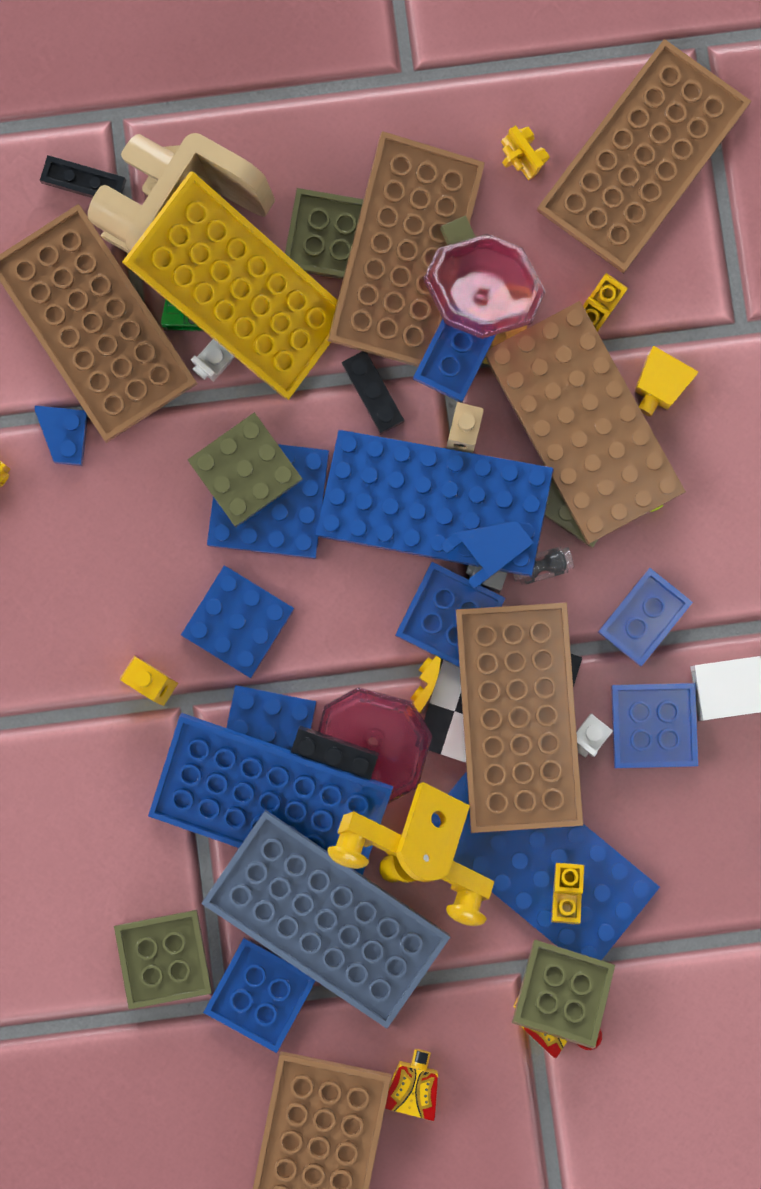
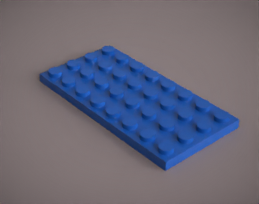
M338 430L316 536L481 567L463 543L459 544L451 552L445 553L441 547L442 542L457 532L518 521L534 543L499 571L532 577L554 469L536 464Z
M181 713L148 817L239 848L263 812L267 810L327 851L329 847L336 846L340 835L337 832L343 815L354 811L381 824L393 786L374 779H365L293 754L291 750ZM373 845L363 846L361 854L369 859ZM365 867L354 870L363 875Z
M466 771L448 795L469 805ZM468 810L453 859L455 862L495 881L492 893L557 947L598 960L604 958L660 888V886L585 824L583 826L471 833ZM433 813L431 817L432 823L439 828L441 824L440 817ZM556 863L584 865L580 924L551 922Z

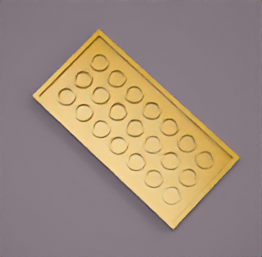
M194 172L188 173L122 261L123 264L285 399L289 400L331 343L327 340L338 300Z

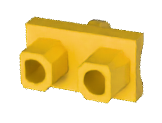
M515 125L509 129V133L501 141L504 146L502 150L507 156L502 161V164L505 168L513 165L517 171L521 170L529 181L536 176L550 156L544 148L534 151L530 146L535 138L534 133L529 127L518 129Z

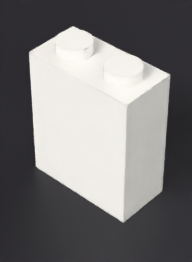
M761 656L690 667L692 681L696 686V706L699 721L761 712Z

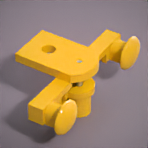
M422 782L417 786L402 835L354 811L343 815L337 832L340 834L336 846L329 847L327 850L328 855L333 861L347 868H363L369 863V860L361 854L363 846L373 845L388 854L381 860L379 866L380 874L386 881L391 883L398 881L409 883L417 880L431 882L442 879L452 884L450 889L457 892L454 904L446 906V911L453 920L468 926H479L487 920L486 916L479 912L482 901L489 900L495 881L453 861L470 805ZM433 813L440 817L441 824L439 828L432 823L431 817Z

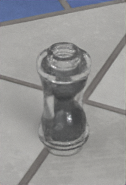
M560 546L537 553L536 559L544 557V559L535 561L533 576L512 573L515 582L520 581L521 585H526L568 573L569 569L574 568L569 547L562 549ZM542 571H548V573L538 575Z

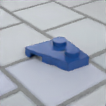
M35 406L34 410L53 461L57 464L83 466L88 415L85 410Z

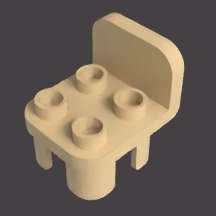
M137 134L126 144L121 156L126 163L149 175L142 187V191L148 197L143 205H140L107 185L100 186L90 203L88 219L92 224L104 231L101 234L104 240L129 253L189 172H194L217 193L259 216L265 217L275 202V198L266 177L259 169L247 160L201 134H189L184 138L181 145L162 147L143 135Z

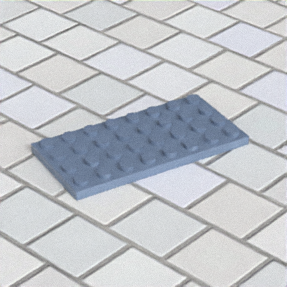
M267 810L263 812L201 903L385 1028L390 1026L451 937L443 929L354 869L344 867L333 861L326 850Z

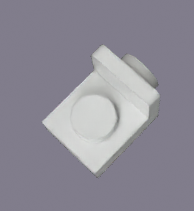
M212 339L197 357L194 355L191 359L193 365H195L193 371L205 380L208 377L214 382L235 357L217 341Z
M590 714L576 731L578 753L585 758L588 754L591 757H595L598 753L597 751L613 730L593 714Z

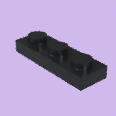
M47 155L40 182L41 184L93 198L99 187L107 185L122 194L126 178Z
M361 351L342 362L344 370L380 435L404 422V418L367 352Z
M301 725L291 750L293 754L368 780L372 777L379 756L378 752Z

